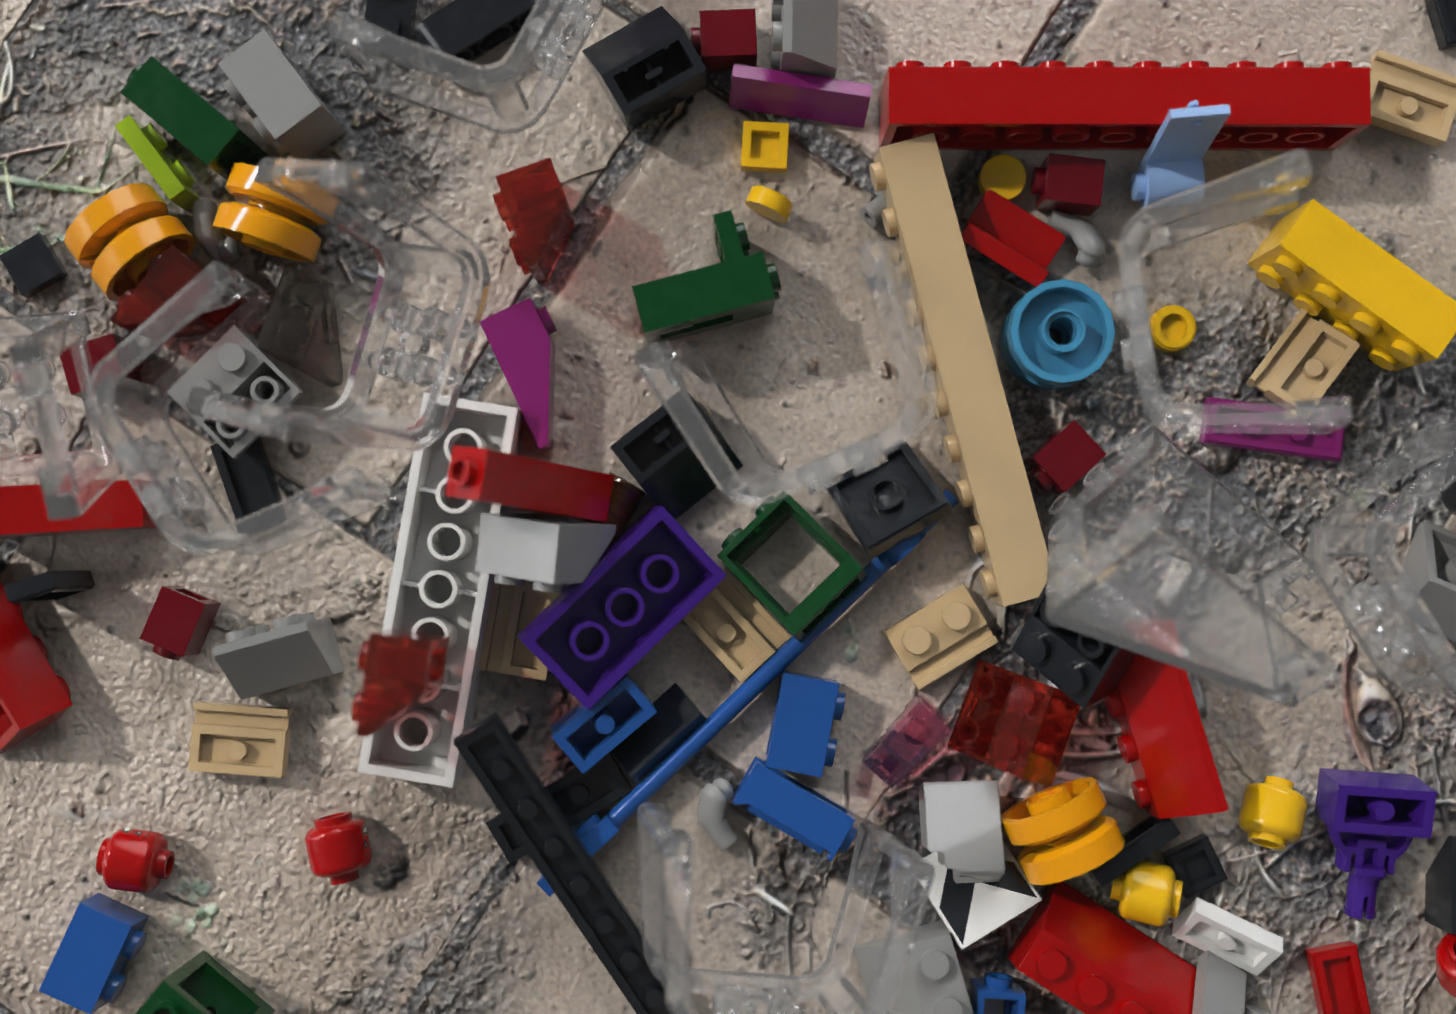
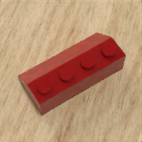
M1 582L0 754L58 720L73 705L70 700L71 692L68 684L61 676L55 675L47 661V651L39 637L32 636L23 621L24 614L20 603L13 604V602L8 601Z
M1143 618L1120 625L1122 629L1131 635L1135 658L1116 691L1105 697L1104 702L1111 718L1118 719L1122 736L1117 737V743L1123 760L1126 764L1131 763L1136 777V781L1131 782V788L1137 805L1140 809L1145 808L1146 812L1158 819L1228 811L1229 807L1171 621Z
M1064 881L1050 885L1042 901L1038 904L1007 953V957L1018 971L1084 1014H1192L1197 968Z

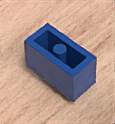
M786 670L781 673L764 760L766 767L821 778L824 766L832 767L837 739L830 738L833 719L841 721L846 693L838 692L839 682Z
M627 672L589 710L579 702L551 726L552 738L584 774L656 714L657 710L653 701Z
M97 893L80 902L39 991L87 1014H93L107 1003H114L126 984L127 977L122 974L129 959H135L146 941L147 933L143 932L149 915L101 893Z

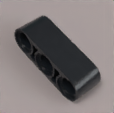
M454 0L421 21L414 30V36L438 74L448 75L460 70L540 20L548 13L552 3L550 0Z

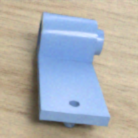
M1194 100L1189 102L1186 108L1169 110L1143 157L1137 173H1132L1130 177L1131 198L1133 201H1138L1143 210L1199 205L1202 202L1205 192V173L1202 158L1231 114L1229 104L1199 107V102Z

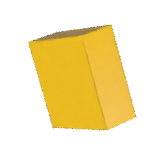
M743 121L741 171L786 173L789 123Z

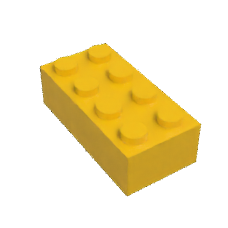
M1311 199L1279 219L1247 263L1248 266L1257 271L1256 277L1262 283L1274 289H1282L1294 298L1293 303L1298 309L1301 310L1303 308L1307 310V314L1311 316L1318 315L1332 325V327L1360 343V346L1369 352V359L1385 370L1398 371L1438 359L1456 334L1455 300L1315 199Z

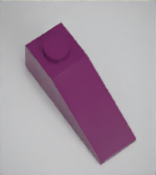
M528 298L479 322L539 449L547 452L553 449L555 345L550 334L556 332L557 328L546 306L537 309L532 299Z

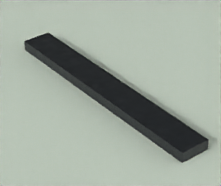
M495 712L455 737L453 744L636 1014H697L497 713Z

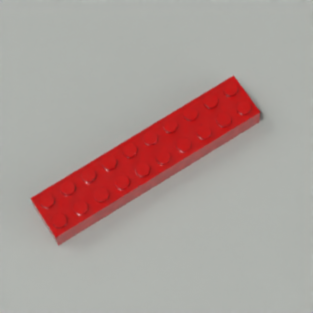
M907 60L898 62L895 67H888L879 94V148L934 133L938 150H1148L1169 110L1186 108L1189 102L1197 100L1199 107L1229 104L1231 112L1207 151H1333L1371 125L1370 67H1352V63L1348 61L1330 62L1321 67H1304V63L1301 61H1286L1276 64L1274 67H1257V63L1253 61H1238L1227 65V67H1209V63L1206 61H1190L1181 64L1179 67H1162V63L1158 61H1142L1135 63L1132 67H1114V63L1111 61H1094L1086 64L1085 67H1067L1066 62L1057 60L1042 62L1038 64V67H1019L1018 62L1010 60L994 62L990 67H972L970 62L963 60L946 62L943 64V67H924V63L921 61Z

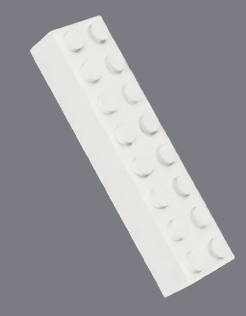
M423 393L357 772L450 788L456 786L463 779L466 761L453 743L455 737L472 727L481 675L479 665L495 574L475 571L481 513H508L509 508L445 496L448 468L451 462L453 445L485 448L518 455L525 419L519 408Z

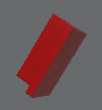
M991 189L985 192L961 230L964 243L1035 287L1042 284L1049 273L1047 267L1066 239L1064 234Z

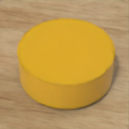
M996 155L990 158L978 175V187L982 195L991 189L1009 201L1014 200L1021 193L1026 183L1024 166L1018 159L1010 155Z
M760 185L751 188L745 204L754 212L781 223L787 222L793 209L791 200L786 196Z
M1168 305L1157 310L1151 315L1146 326L1147 338L1151 345L1165 353H1174L1186 348L1194 340L1197 330L1193 315L1186 308L1179 305Z

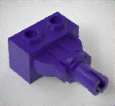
M1319 768L1314 813L1326 824L1329 838L1336 848V867L1344 872H1349L1343 912L1352 918L1362 919L1363 912L1367 920L1376 918L1375 908L1379 880H1383L1386 877V873L1388 875L1395 874L1397 858L1408 849L1413 837L1431 838L1437 792L1415 775Z

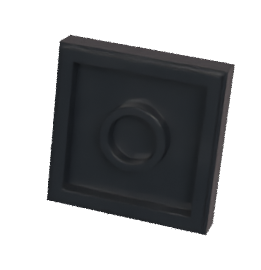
M905 439L824 484L830 498L870 559L953 513L951 504Z

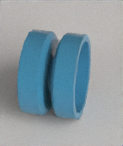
M1066 279L1044 282L1026 293L1016 302L1002 321L999 336L1002 360L1011 374L1029 387L1046 391L1068 388L1100 369L1111 353L1115 336L1112 312L1101 295L1084 283ZM1050 330L1055 331L1059 335V344L1052 341L1049 335Z

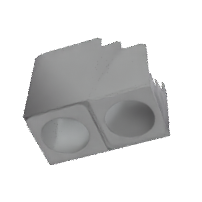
M998 780L922 782L919 789L922 846L930 852H938V862L941 865H945L948 869H953V880L956 883L999 882L1005 873V857Z

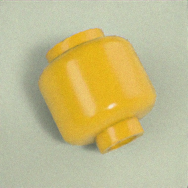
M1265 776L1264 783H1252L1245 788L1238 824L1248 834V841L1265 848L1285 850L1287 844L1295 843L1301 839L1308 803L1302 794L1293 790L1294 783L1292 781L1276 776Z
M1142 860L1113 880L1110 899L1119 901L1118 910L1123 918L1161 927L1168 922L1169 917L1177 919L1183 881L1176 880L1175 872L1170 866Z

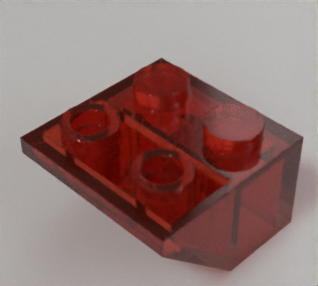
M550 157L495 176L500 192L493 194L502 221H505L508 231L515 230L516 236L510 238L509 243L518 266H521L524 275L532 273L539 285L548 282L575 226L563 187Z
M171 245L167 251L158 253L150 261L147 267L148 274L138 286L127 290L120 297L116 304L117 311L109 320L121 328L151 340L217 334L246 300V297L207 265Z
M394 629L370 633L369 641L362 643L359 653V671L365 672L362 692H356L352 704L351 718L353 722H358L356 736L367 737L389 727L443 685L449 636Z
M978 660L947 747L1021 779L1051 787L1080 706L1058 688Z

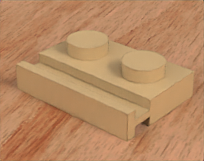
M1378 50L1371 56L1369 62L1371 63V125L1437 148L1446 143L1456 114V77Z
M1304 308L1299 311L1246 382V385L1251 388L1253 386L1265 393L1263 396L1303 422L1361 345L1323 320L1317 321L1307 315L1308 311Z
M727 568L724 571L727 576L682 620L742 683L791 636Z
M525 581L523 585H504L494 582L479 670L547 681L549 669L528 649L517 635L562 592L534 590L533 583Z
M964 584L957 585L882 631L918 690L998 642Z
M209 701L194 702L195 721L192 723L188 771L275 778L287 776L291 736L289 726L293 708Z

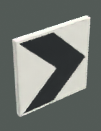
M1004 842L1005 873L999 882L956 883L953 880V869H948L945 865H941L938 862V852L929 854L909 867L961 951L1042 901L1033 885L1027 881L1021 867Z

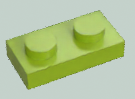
M128 115L115 125V128L172 202L187 211L196 200L200 199L191 187L196 183L195 178L180 160L171 161L164 151L169 144L152 123L144 126L131 115Z

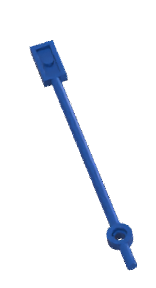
M947 489L942 492L953 509L959 501ZM939 521L874 557L863 568L868 579L802 643L792 636L613 809H609L601 818L596 813L588 817L575 832L591 856L601 849L632 815L876 581L903 559ZM541 875L537 884L550 897L554 894V891L544 876Z

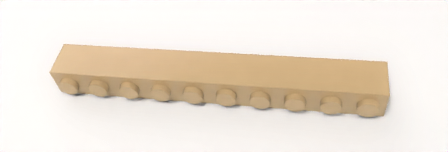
M931 133L880 147L874 156L875 163L869 164L870 176L875 191H883L887 208L882 210V220L887 236H895L899 254L894 255V264L898 278L901 283L907 281L912 299L906 301L907 312L912 327H920L924 345L918 347L919 356L925 373L932 372L936 390L931 391V400L935 414L938 418L944 417L949 435L943 436L945 452L949 462H956L961 480L955 482V487L961 507H969L973 525L967 527L970 544L975 554L981 552L985 570L980 571L983 591L987 598L993 597L994 603L1003 607L1038 598L1049 577L1053 576L1054 573L935 135Z

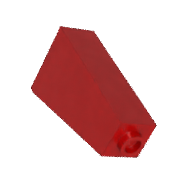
M453 445L445 496L541 514L607 522L614 475L491 449Z
M138 479L0 486V540L161 528L160 517H163L165 513V498L163 492L158 489V482Z

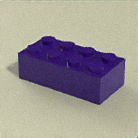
M652 506L600 556L583 583L570 584L517 637L589 710L727 575L663 506Z

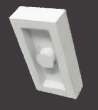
M1198 897L1173 921L1172 936L1203 951L1209 950L1227 962L1256 976L1283 954L1282 937Z

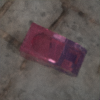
M916 694L905 706V710L886 729L887 732L868 750L862 759V763L891 788L899 783L951 731L949 723L922 697Z

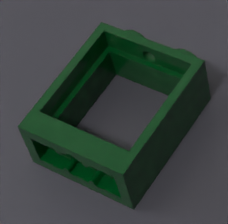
M150 56L144 64L136 66L130 72L127 84L120 91L121 94L226 180H228L233 163L259 166L268 156L237 126L153 56Z
M784 490L778 497L773 495L767 498L757 508L755 512L756 518L744 530L737 528L731 532L721 545L723 550L717 557L786 629L802 643L868 579V576L864 569ZM792 517L839 566L789 614L742 564Z
M203 950L163 979L135 1014H272L275 1009ZM211 1007L216 1009V1013L211 1010Z

